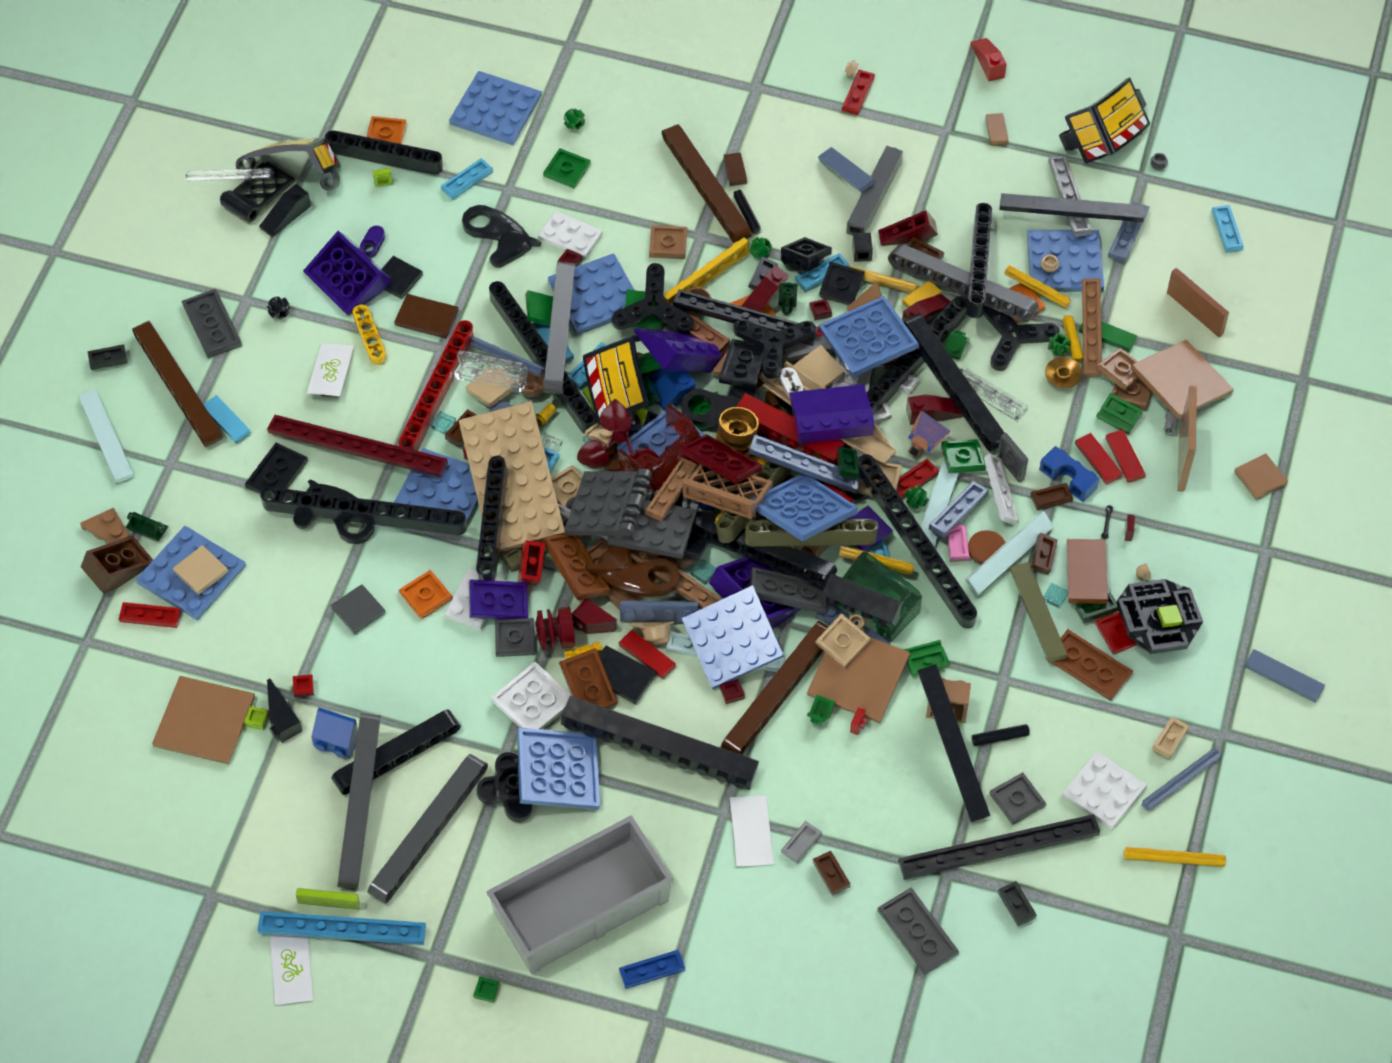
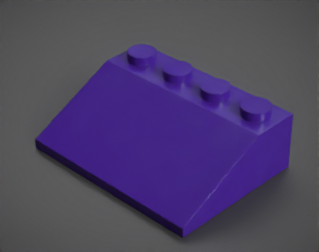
M337 231L303 270L348 316L353 313L355 306L364 305L375 298L392 281L369 256L340 231Z
M636 328L634 330V333L663 370L711 373L723 358L716 345L689 334Z
M864 384L789 392L798 444L873 435L875 424Z
M744 557L717 566L709 584L723 598H726L750 587L752 567L774 571L768 565ZM760 600L772 629L801 610V608Z

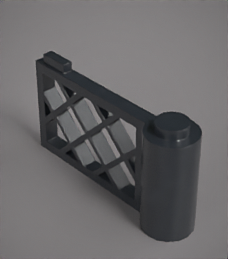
M262 162L256 167V171L233 191L223 192L220 196V204L251 223L256 219L259 211L295 182V179L270 162ZM270 169L274 174H263V172ZM284 178L287 181L277 183L276 179ZM264 179H275V183L264 184ZM262 180V184H251V182ZM275 188L274 192L265 193V189ZM252 189H263V193L252 194ZM242 190H250V194H241L240 192ZM256 198H263V199H264V200H263L261 203H259V204H257L256 202L253 201V199H256Z

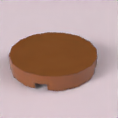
M990 530L979 531L969 540V556L974 562L977 561L982 565L1006 542L996 532Z

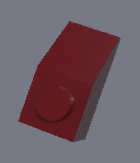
M585 599L572 612L573 626L586 634L613 632L617 629V619L589 599Z

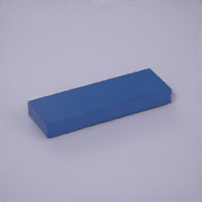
M679 950L619 968L625 989L685 971Z

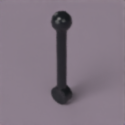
M1111 505L1106 506L1105 509L1107 514L1104 532L1101 534L1103 539L1109 537L1107 532L1110 514L1113 512V506Z

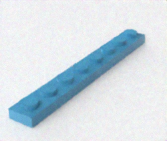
M260 911L258 934L424 945L426 923L265 911Z

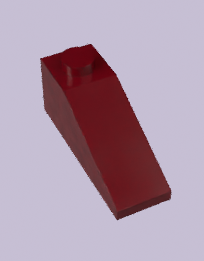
M927 210L878 230L882 246L909 243L913 237L924 241L938 235L936 222Z
M774 265L741 307L762 312L779 292V282L786 283L789 275Z
M943 294L917 301L903 311L902 321L915 314H920L929 325L951 301Z
M926 394L907 398L906 411L910 425L915 424L921 411L936 421L963 417L951 398Z

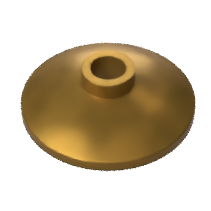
M1058 357L1052 359L1047 364L1045 376L1055 387L1066 389L1074 387L1080 382L1082 369L1075 360L1068 357Z

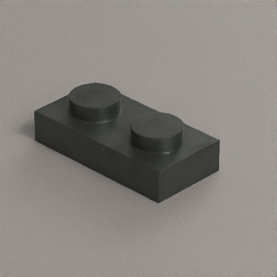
M124 344L87 351L91 370L128 363Z
M1017 881L998 889L999 896L1017 926L1036 918L1037 914Z

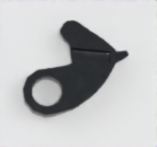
M476 205L469 207L463 213L462 226L465 233L474 238L498 241L496 251L489 258L491 265L495 268H501L523 256L532 247H540L542 244L538 239L530 237L517 221L500 210L486 205ZM479 215L490 219V223L481 228L474 227L469 222L472 218Z
M733 385L728 396L719 395L704 389H695L684 395L681 402V411L694 425L713 427L718 426L721 413L726 409L737 407L745 393L760 401L762 399L757 388L751 389ZM696 399H702L707 401L711 408L706 414L696 415L689 410V404Z
M311 479L307 481L310 485L307 492L357 498L341 488L318 484ZM294 515L293 522L298 528L306 529L317 517ZM333 520L340 538L349 544L363 543L368 541L374 534L375 525L367 524L362 532L350 533L344 529L347 521Z

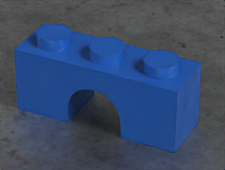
M1057 446L1052 448L1041 459L1039 470L1053 481L1060 475H1068L1072 478L1069 485L1070 492L1080 501L1084 502L1098 488L1100 478Z

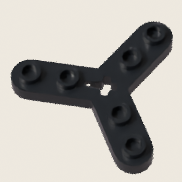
M652 263L647 267L645 299L618 310L612 315V325L615 329L624 330L651 317L658 319L683 334L689 333L693 329L694 320L690 315L663 300L665 270L661 264ZM653 298H655V303L657 305L655 309H652V307L650 306L652 305Z
M984 305V317L1002 336L991 356L990 365L994 370H1005L1020 344L1049 342V337L1054 338L1056 333H1060V329L1056 324L1018 325L1011 316Z
M738 320L734 323V334L764 349L763 375L769 379H776L782 373L783 349L813 338L816 335V326L811 321H803L777 332H772L748 320ZM772 341H776L775 347H772Z

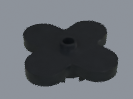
M511 752L502 753L495 761L496 775L481 779L477 785L476 794L478 799L484 804L502 803L505 814L510 820L522 822L530 817L532 804L520 803L518 755Z

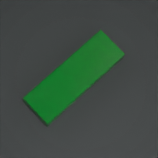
M1101 321L1102 342L1130 353L1137 335ZM1083 323L1081 324V326H1080V328H1079V333H1082V334H1083Z

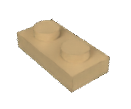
M1171 717L1153 745L1152 750L1170 759L1187 733L1189 725Z

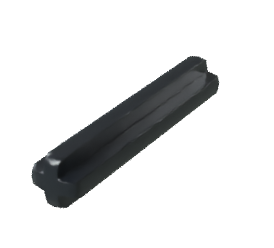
M740 189L734 191L733 197L753 234L759 233L761 226L743 191Z
M1027 724L973 734L971 741L973 746L1024 737L1030 734V729Z

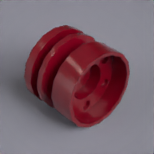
M570 606L557 608L556 617H552L550 609H547V618L544 619L542 610H537L535 625L537 640L542 651H547L546 642H550L551 649L555 650V644L558 640H560L562 649L575 647Z

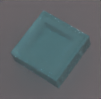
M439 411L430 425L432 429L446 434L455 424L456 418Z
M702 559L691 570V575L706 585L711 580L716 567Z
M1051 583L1043 598L1045 602L1060 609L1068 596V590Z

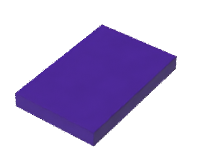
M469 580V618H528L527 582Z

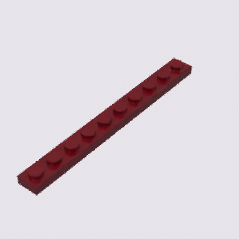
M275 414L267 428L269 434L440 478L448 464L447 458Z

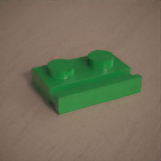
M1110 393L1100 411L1096 414V417L1119 430L1123 429L1129 435L1142 415L1143 410Z
M941 640L903 649L910 652L907 666L912 677L918 676L917 670L937 664L938 670L950 666Z

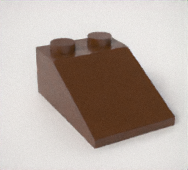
M129 536L86 551L81 568L99 590L105 593L119 588L143 572L153 559L133 536Z

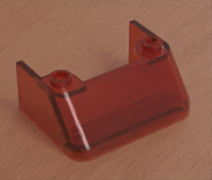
M670 404L666 406V422L681 436L658 458L649 453H644L634 459L622 449L618 451V467L621 470L638 471L639 469H648L652 472L646 489H653V494L662 487L681 458L697 463L681 454L680 447L701 437L693 422Z

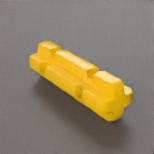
M600 642L592 643V646L588 644L574 648V651L572 649L564 651V657L568 659L594 648L600 654L602 646Z

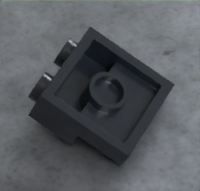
M807 237L781 247V261L784 264L795 266L798 270L811 271L820 266V259H824V257L832 254V247Z

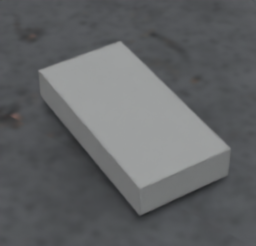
M805 821L781 849V853L798 864L822 835V831Z

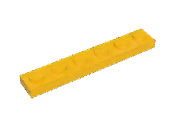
M742 238L735 242L730 248L721 252L719 256L693 272L687 279L682 280L673 289L668 290L663 295V300L671 304L679 289L688 291L691 288H702L749 254V241Z

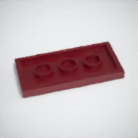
M708 434L680 447L681 454L735 484L762 471V464Z

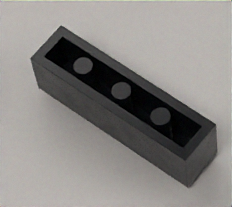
M832 573L822 593L827 598L826 602L835 606L840 603L844 605L843 609L852 613L855 610L862 612V617L872 620L873 617L879 619L878 623L887 627L890 624L897 626L905 604L901 601Z

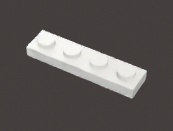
M988 454L984 457L990 478V485L994 492V500L998 507L999 518L1003 522L1015 525L1019 520L1002 460Z

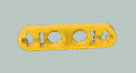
M357 305L353 308V317L369 360L374 365H381L386 361V354L371 313L367 306ZM360 312L364 314V319L361 318ZM364 325H370L371 329L363 330L362 327ZM370 339L377 340V342L372 345L367 343V341ZM375 350H377L378 355H379L380 357H376V355H375V353H374Z

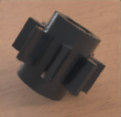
M280 296L273 297L267 306L269 315L272 318L276 316L277 319L285 318L289 314L290 303L286 298L281 299Z

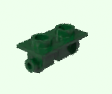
M779 282L778 306H782V313L785 315L791 314L793 307L797 306L798 284Z
M129 512L127 515L129 522L125 528L160 541L169 526L140 515L137 512Z

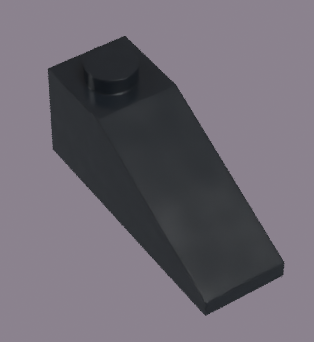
M297 184L292 186L280 197L259 225V228L270 237L275 236L311 207L309 193Z
M268 679V706L271 723L269 730L274 738L278 737L281 743L302 732L301 722L273 681Z

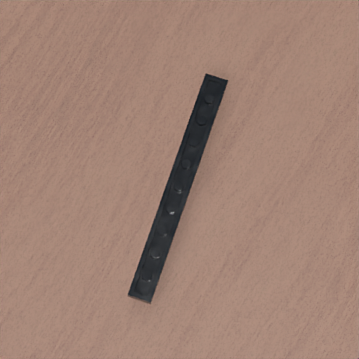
M1092 814L898 858V863L905 880L1099 836L1100 830L1095 816Z

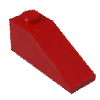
M987 38L971 41L970 44L988 81L1005 78L1007 63L1001 51Z

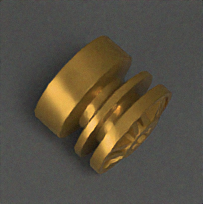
M742 407L726 409L720 415L716 439L748 456L752 439L758 432L759 422L757 416L749 409Z

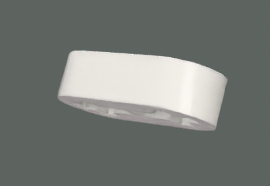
M789 367L782 369L780 382L787 397L790 399L789 392H794L792 387L796 391H804L796 371ZM789 375V377H791V381H789L788 377L785 376Z

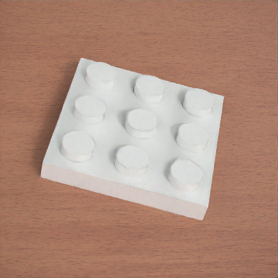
M534 662L491 697V701L519 728L543 730L563 713L569 696L572 695L540 665Z
M1096 751L1064 790L1062 797L1088 815L1094 814L1098 822L1112 831L1146 789L1147 784Z

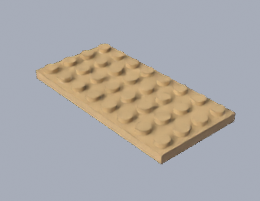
M532 401L459 420L481 515L483 513L489 460L493 456H501L504 458L508 468L499 553L522 547L526 540L542 542L544 537L566 534ZM498 500L492 501L491 504L496 503ZM495 517L490 518L488 521H493V520H495L496 518H495ZM489 535L487 538L490 539L494 535Z

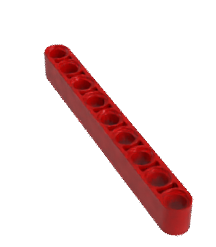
M463 320L456 325L399 438L398 444L400 447L419 450L470 348L469 342L474 337L473 325L470 321Z

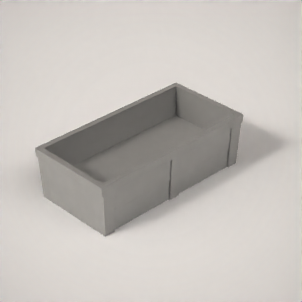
M631 815L491 888L486 893L491 901L495 916L532 975L540 971L542 967L594 939L598 940L609 931L650 909L667 903L673 879Z

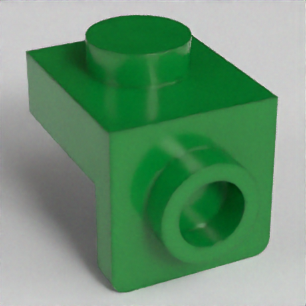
M958 330L955 333L950 332L945 345V349L950 356L962 358L966 343L969 341V338L965 337L966 333Z
M816 694L810 713H807V716L811 717L810 722L820 726L822 722L828 724L836 701Z

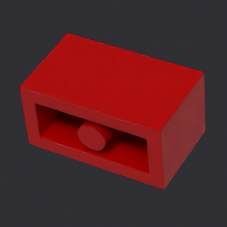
M526 540L522 544L517 582H527V584L537 585L540 582L545 543Z

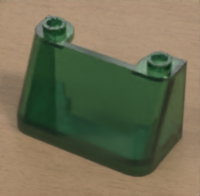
M862 552L842 577L905 604L897 626L890 624L887 627L878 623L879 619L872 618V621L876 623V633L890 643L920 613L922 595L919 590L867 552Z

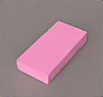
M957 525L947 535L950 562L969 561L965 525Z

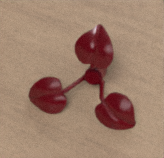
M614 399L600 415L601 425L606 430L613 431L606 446L603 447L601 442L597 440H591L583 444L577 454L579 463L590 468H602L609 461V454L605 450L609 448L613 440L618 443L626 441L630 456L633 458L629 463L632 471L648 469L652 472L653 476L664 469L659 456L653 450L642 448L637 450L635 454L633 453L630 437L628 436L632 424L631 416L617 399Z

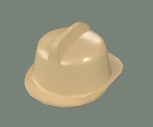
M674 621L631 622L629 625L641 628L644 638L649 643L663 644L668 643L670 640V624L674 623Z

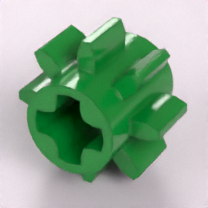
M576 108L569 109L564 114V125L568 129L579 130L585 123L583 118L585 114Z
M757 237L751 241L750 253L754 258L761 259L762 256L765 258L770 256L769 252H771L772 245L767 238Z
M1056 333L1054 338L1049 337L1048 350H1051L1053 355L1062 357L1065 352L1069 353L1071 340H1067L1065 334Z
M918 486L911 489L908 488L904 494L907 497L906 503L915 509H918L919 506L925 507L929 500L926 498L927 492Z

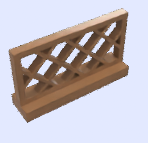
M701 464L689 479L686 478L682 483L683 497L751 520L755 516L756 508L773 486L772 481L752 475L746 478L748 482L725 487L724 483L731 482L730 480L721 478L714 471L704 473L705 466ZM717 476L718 478L712 481L707 480L708 477ZM704 479L705 482L700 483L696 480ZM720 484L722 488L718 489L712 486ZM761 484L764 485V488L755 489L754 486ZM751 487L752 491L743 493L741 489ZM738 490L739 494L737 495L730 493L731 491ZM755 496L756 499L754 501L748 499L747 497Z

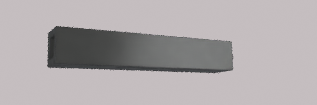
M886 145L871 175L875 184L862 192L847 222L846 234L853 236L854 233L867 232L902 163V150Z

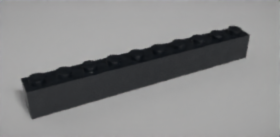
M569 696L561 715V725L569 730L581 731L587 736L601 738L604 742L618 744L624 749L638 751L644 756H653L664 763L676 764L681 769L696 771L699 775L713 777L719 782L733 784L739 789L750 790L758 769V760L573 696Z

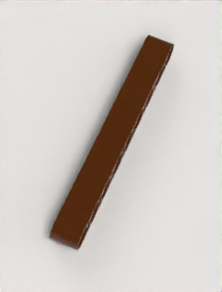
M677 124L662 130L664 142L731 241L735 243L742 238L748 239L752 237L747 222L681 126Z
M146 321L132 328L139 345L204 447L222 440L223 437L219 428L151 322Z
M821 621L815 623L727 734L720 748L743 755L824 652L815 644V641L829 626Z

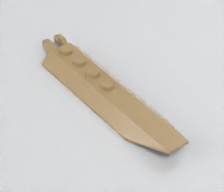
M785 362L782 369L793 368L803 385L804 391L825 388L789 362ZM761 372L759 378L766 383L762 386L791 405V401L780 382V376L776 379H769ZM786 375L785 377H788L789 381H791V377ZM876 424L871 436L840 439L861 453L871 455L882 464H885L896 453L893 446Z

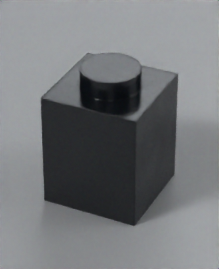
M861 232L853 234L852 250L854 262L872 261L871 233Z

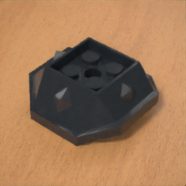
M1166 579L1128 584L1116 602L1128 637L1135 641L1139 648L1146 650L1149 654L1187 649L1203 623L1192 590L1185 586L1181 587ZM1177 605L1183 620L1182 624L1163 628L1157 613L1158 607Z

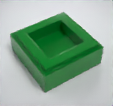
M479 976L473 997L494 1003L500 981Z

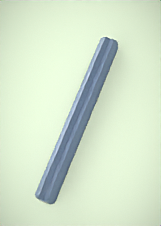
M472 337L469 342L470 346L537 376H543L545 368L476 337Z
M1216 748L1207 752L1142 801V807L1146 811L1151 810L1217 761L1221 756L1220 752Z

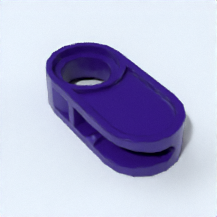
M378 225L370 227L360 244V249L370 258L376 256L385 240L383 227ZM367 246H372L373 250L366 251L364 250V248Z

